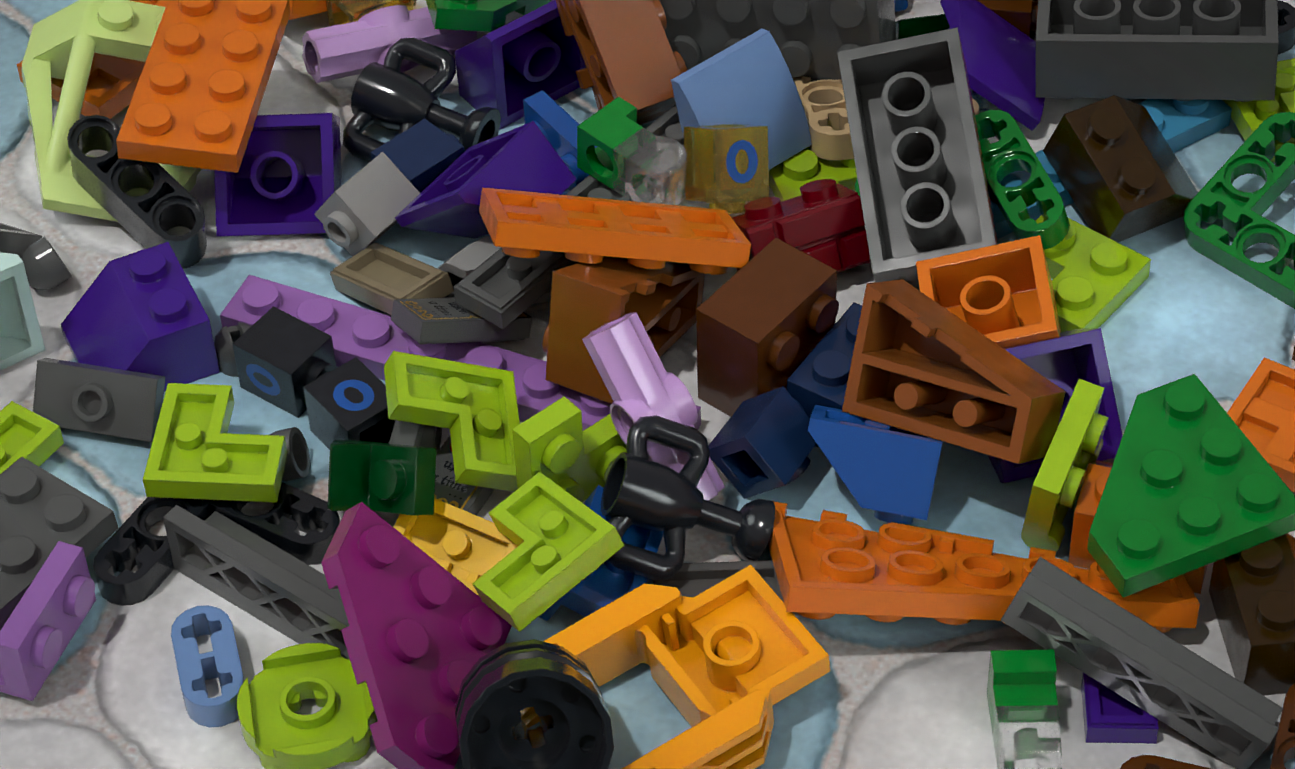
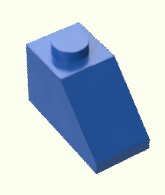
M815 405L810 417L808 432L860 507L875 510L874 517L887 523L894 522L910 525L913 523L914 518L927 521L943 441L849 414L841 409Z

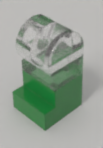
M617 97L577 126V168L630 201L679 205L684 199L687 153L684 146L670 137L656 136L637 124V108L621 97Z
M1054 649L991 650L987 700L997 769H1062L1060 717L1056 692L1057 668Z

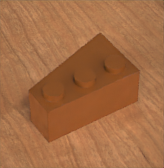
M555 0L565 36H575L586 68L576 71L580 88L592 87L598 111L617 97H621L637 108V124L643 125L657 120L676 104L671 79L686 72L687 67L682 56L677 51L673 52L664 31L667 27L666 15L659 0Z
M603 256V262L577 263L553 271L550 318L542 342L543 351L547 353L545 380L607 403H614L582 339L608 322L614 321L626 314L637 312L660 358L696 323V309L702 304L705 274L692 270L688 263L666 262L665 267L662 269H645L629 264L627 262L628 258Z
M899 279L866 284L842 407L843 412L1017 464L1045 457L1058 428L1065 396L1063 389L905 280Z

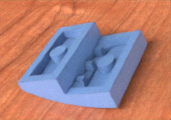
M761 28L671 79L681 130L698 141L708 191L725 197L746 184L735 182L730 177L726 166L727 153L730 147L739 140L750 142L757 152V170L753 178L748 182L812 145L808 122L796 85L770 31ZM743 149L738 151L735 160L737 171L740 174H744L747 171L749 164L748 155Z

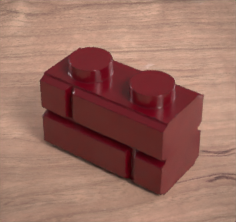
M821 179L806 183L800 187L801 196L782 202L778 197H764L750 201L744 206L745 214L732 217L751 243L749 261L771 241L778 238L837 270V273L871 262L861 198L857 192L841 184H836V181L833 179Z

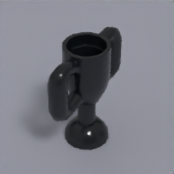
M401 38L389 48L383 65L377 62L370 63L359 75L351 96V109L354 116L343 130V146L353 156L371 162L370 152L385 143L361 134L367 127L377 124L389 130L399 131V134H401L421 120L426 119L443 132L458 137L466 151L471 146L498 136L501 123L500 111L497 108L483 107L472 111L466 116L440 106V101L437 98L452 82L456 74L455 58L446 49L420 39ZM402 60H410L436 70L437 73L422 84L412 76L401 72Z
M657 415L640 417L629 429L626 452H622L616 458L607 476L601 499V513L603 516L610 518L608 522L616 528L621 539L632 525L648 530L663 531L666 552L662 555L624 543L625 546L607 561L617 569L655 581L671 579L683 565L686 529H692L695 525L731 536V544L740 559L744 561H757L763 554L772 533L775 505L773 501L757 499L746 503L738 511L704 500L703 493L697 488V485L708 465L710 456L706 437L696 428ZM648 440L687 453L689 460L679 473L668 466L650 461L647 454L646 441Z

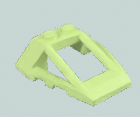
M79 0L33 25L22 61V78L27 95V110L29 123L32 127L35 147L34 155L43 209L118 222L73 177L67 137L70 128L80 119L94 53L146 62L166 7L130 0ZM51 78L64 80L54 126L52 120ZM159 163L188 192L195 186L197 175L202 170L201 168ZM134 188L126 192V194L135 197L142 196L148 193L149 190Z

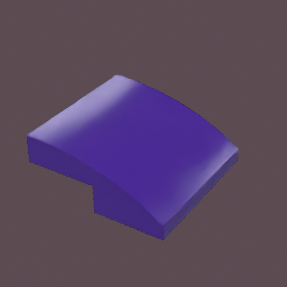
M941 0V6L950 26L948 29L958 27L970 88L1033 131L1040 123L1045 97H1036V41L978 0Z

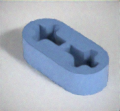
M206 605L185 610L176 618L171 628L172 644L185 708L189 717L198 725L209 728L222 727L239 718L237 697L239 689L244 682L233 625L228 614L217 607ZM210 635L213 651L200 654L197 637ZM219 677L222 695L216 698H208L205 680Z

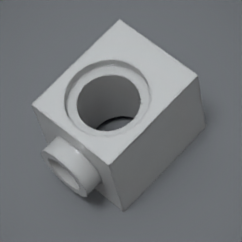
M381 152L339 187L314 215L323 223L328 237L338 246L344 247L353 257L372 245L397 223L395 217L420 192L386 154Z

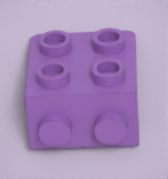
M58 541L0 630V692L33 701L96 601L95 583L90 577L83 547Z

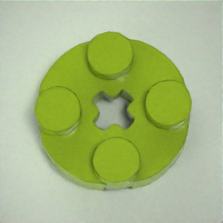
M304 643L280 649L262 661L264 670L254 676L250 684L247 677L241 685L237 697V711L242 735L248 747L259 756L260 763L265 769H327L343 762L357 761L365 756L370 749L372 733L369 725L378 720L367 683L357 685L349 659L341 656V650L338 647L323 643ZM305 699H315L316 705L323 707L320 711L310 715L294 713L301 710V701Z

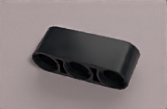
M92 115L76 121L69 130L67 140L73 177L77 183L146 249L169 242L182 268H189L197 264L205 255L207 247L204 210L198 200L159 163L118 158L116 139L121 127L111 119ZM100 149L108 152L101 157L86 156L92 150ZM134 188L149 190L148 193L142 196L135 197L126 194V192ZM180 226L191 230L181 236L166 233L169 229Z

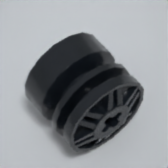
M535 639L505 643L479 658L462 680L454 709L463 769L609 768L614 750L611 719L604 704L600 688L586 664L563 646ZM534 707L536 714L539 716L540 726L527 730L526 724L521 720V710Z

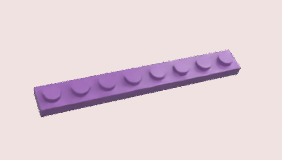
M248 275L220 314L222 328L224 326H227V328L236 326L238 322L253 325L274 306L332 336L337 367L357 357L375 376L384 381V364L393 351L513 371L519 421L521 422L526 421L563 396L581 410L583 431L610 414V403L545 380L546 361L481 342L419 344L391 321V316L256 276ZM696 405L698 419L693 425L698 430L701 425V407Z

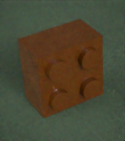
M775 238L696 309L698 398L731 417L740 404L747 399L782 386L787 390V380L836 323V316L839 310V302L836 300L837 270Z

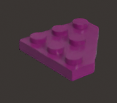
M360 502L345 511L321 564L329 590L338 588L349 623V626L341 631L357 685L367 683L378 721L369 726L377 753L398 769H454L461 753L454 708L462 680L479 658L505 644L512 625L483 603L481 598L363 502Z

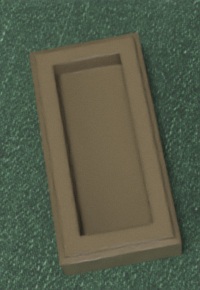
M376 242L330 272L337 291L392 315L394 299L444 298L454 292L447 272Z

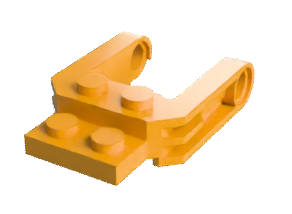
M752 565L745 567L695 597L681 596L677 587L644 583L543 641L563 646L583 661L599 687L641 663L648 664L654 681L691 725L690 729L622 769H756L765 763L774 725L772 706L830 672L829 654L792 612H786L784 602ZM528 707L520 711L521 720L526 724L527 729L540 722L534 707Z

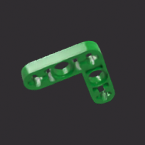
M988 110L976 114L975 118L988 190L1016 239L1020 240L1040 235L1044 250L1056 246L1068 234L1070 224L1060 194L1017 122L1009 113L1002 110ZM995 136L999 140L990 144L987 139ZM1026 171L1031 173L1030 178L1020 186L1005 187L1001 185L1004 177L1012 172ZM856 178L855 191L860 196L858 179ZM1035 202L1042 217L1046 220L1038 224L1033 218H1030L1027 207Z
M1280 112L1264 120L1188 203L1184 210V229L1187 242L1195 251L1295 309V235L1262 216L1295 179V145L1287 142L1291 137L1295 139V113ZM1275 140L1285 143L1277 152H1275ZM1274 156H1275V165H1274L1273 162L1271 161V159H1272ZM1245 174H1256L1266 181L1262 188L1254 192H1242L1232 185L1235 179ZM1218 218L1222 219L1223 228L1212 223ZM1201 221L1212 225L1208 226L1206 230L1202 229ZM1229 236L1234 238L1232 245H1230ZM1257 243L1271 244L1279 251L1275 258L1264 263L1251 261L1244 253L1250 246ZM1291 260H1294V269L1289 267Z

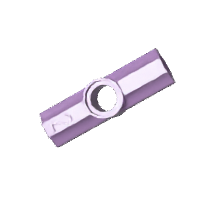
M394 5L372 11L355 22L307 31L302 37V57L307 73L313 77L315 83L361 74L363 69L373 62L383 65L389 48L401 38H417L446 49L453 55L456 50L477 40V31L434 29L428 7L408 11L405 5ZM403 59L401 72L411 70L420 64Z
M637 312L626 314L614 321L608 322L582 339L614 401L610 405L611 419L616 431L625 444L627 443L629 429L640 417L657 415L695 428L693 424L697 422L698 414L693 398L677 376L666 372ZM648 440L646 441L647 454L650 461L668 466L679 473L689 460L687 453ZM710 456L708 465L697 485V488L703 493V499L708 501L717 496L718 492L725 487Z

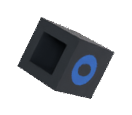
M274 306L232 344L240 387L297 418L307 410L303 387L317 380L324 373L336 369L332 336Z
M357 357L332 371L324 373L317 380L303 387L310 431L329 450L330 444L335 440L389 443L396 420L388 418L386 386Z

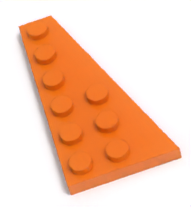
M773 501L775 505V519L768 547L786 612H797L803 617L817 620L828 619L835 614L865 615L879 622H896L903 617L933 618L938 622L949 625H963L970 622L971 619L1001 621L1038 559L1042 557L1162 633L1169 632L1172 628L1196 629L1200 603L1183 574L1123 598L1096 561L1090 565L1089 569L1078 568L1065 560L1055 558L1056 551L1035 547L1030 548L1029 559L993 553L995 540L894 522L883 524L879 528V532L864 530L856 523L847 521L848 514L826 510L822 511L820 521L786 516L787 503Z

